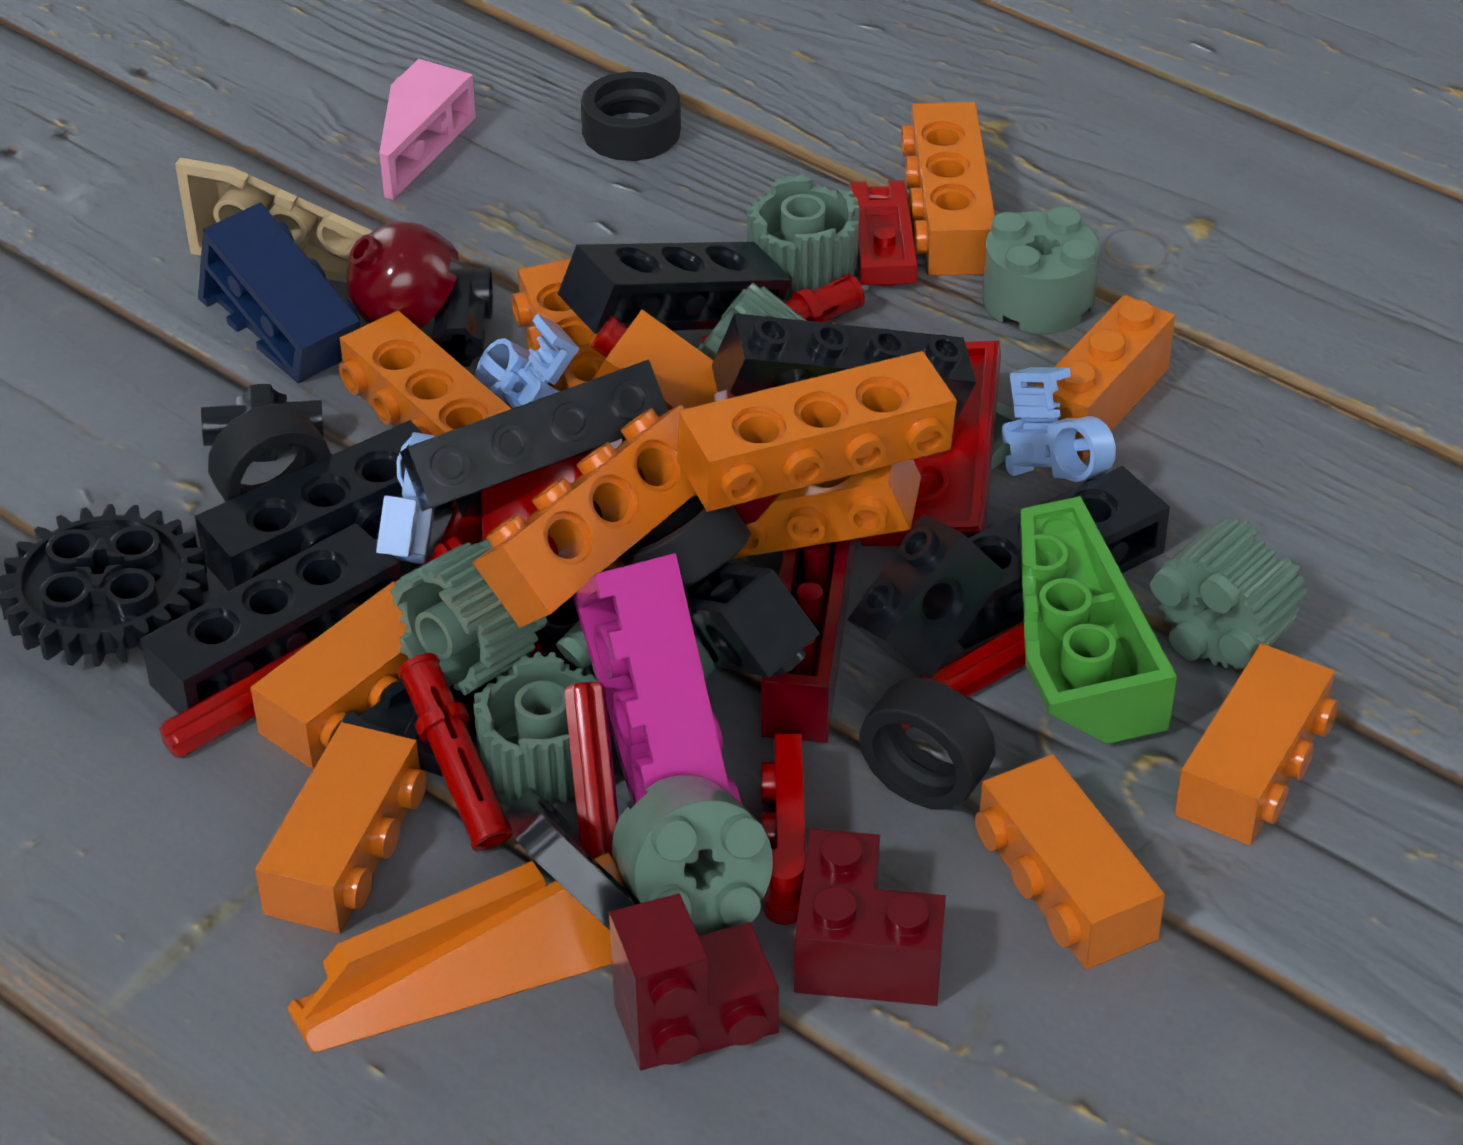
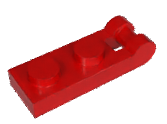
M888 180L887 186H867V181L850 182L849 191L854 193L853 197L858 199V205L860 206L858 266L861 285L893 286L896 284L917 283L918 265L905 180Z
M775 734V762H761L762 803H775V812L762 813V827L770 841L773 856L772 875L763 897V910L765 916L770 921L780 925H789L797 922L806 860L802 734Z

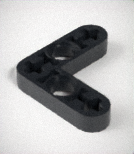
M530 787L507 810L506 814L513 834L522 848L606 928L610 930V911L639 904L628 890L583 849L571 824L533 788Z

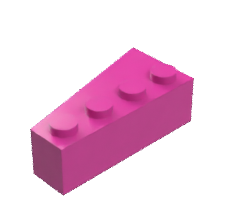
M676 553L595 574L573 596L596 680L605 687L608 721L632 806L648 793L645 790L658 780L677 775H695L710 779L728 791L742 805L734 780L727 778L721 753L724 747L722 732L718 720L711 709Z

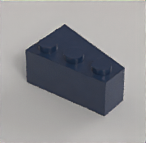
M260 202L203 229L198 300L207 307L218 303L228 311L230 315L226 316L227 324L236 332L247 327L261 340L256 342L257 349L297 383L342 362L340 337L359 329V314L352 302L345 297L341 298L327 282L326 275L320 264L313 258L308 259L296 245L291 231L282 220H275Z

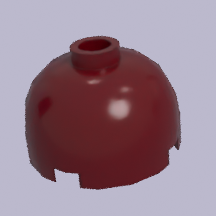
M403 221L389 223L375 229L370 234L363 235L353 245L349 254L347 293L358 314L369 324L395 311H400L421 329L443 307L454 287L457 276L449 271L451 256L459 261L458 251L450 241L422 224Z

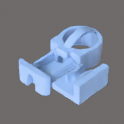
M536 314L532 320L536 329L543 336L537 337L540 345L538 350L531 348L527 350L506 338L497 339L483 352L477 365L475 377L511 409L560 392L547 385V383L556 384L580 349L558 324L539 314Z
M1030 367L1010 373L1015 418H1022L1005 423L1002 426L1003 443L1010 444L1011 454L1005 455L1006 469L1011 476L1032 471L1034 467L1052 468L1053 478L1079 482L1103 475L1112 468L1116 457V445L1113 434L1103 421L1093 416L1066 418L1058 421V417H1061L1060 409L1054 408L1060 407V403L1053 401V393L1059 391L1057 380L1071 377L1070 368ZM1027 382H1043L1044 386H1027ZM1077 431L1080 432L1084 436V438L1075 439ZM1090 450L1089 466H1086L1081 461L1077 451Z
M413 432L400 451L408 445L411 446L433 438L436 435ZM399 453L396 461L397 478L403 488V498L384 495L376 553L393 555L398 561L423 564L426 557L429 556L428 551L435 507L422 512L406 467L404 479L402 477V456Z

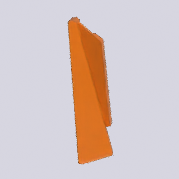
M606 853L595 858L624 887L615 861L610 854ZM530 861L337 943L322 962L327 979L315 993L298 1000L293 999L287 1006V1009L308 1049L318 1053L612 965L610 930L557 881L546 886L544 877L533 861Z

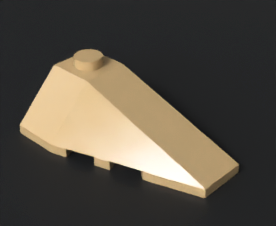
M181 157L175 163L190 254L201 256L203 229L261 202L275 220L280 219L288 226L296 245L308 259L313 258L320 264L326 279L347 283L350 251L360 237L373 232L372 230L234 167Z

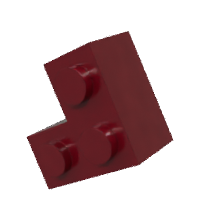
M810 828L794 937V993L937 1006L946 895L878 889L879 834Z
M680 893L609 912L614 1005L640 1071L664 1064H680L696 1055L732 1045H748L762 1037L779 1033V986L750 922L698 936Z

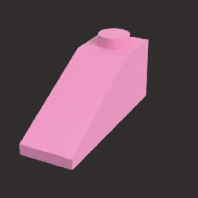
M418 59L391 84L379 151L384 198L394 200L476 118L472 74Z

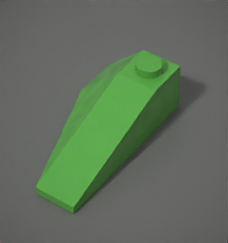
M1081 496L1021 508L1020 536L1026 668L1048 713L1105 744L1168 731L1177 675Z

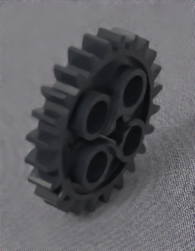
M108 504L102 516L93 517L87 507L81 508L80 520L71 522L62 515L57 516L58 529L52 532L46 528L36 527L34 532L37 543L19 541L16 544L19 557L5 558L6 574L0 576V605L4 620L8 622L11 635H21L26 650L41 645L43 658L46 660H50L61 651H65L67 664L70 666L78 662L83 654H91L95 667H99L102 664L105 655L108 653H115L122 663L127 662L129 649L137 646L143 651L141 638L191 612V610L204 605L202 592L209 591L203 548H198L195 533H183L182 523L179 519L164 524L162 511L160 510L154 511L143 519L141 518L138 505H133L124 515H116L113 504Z

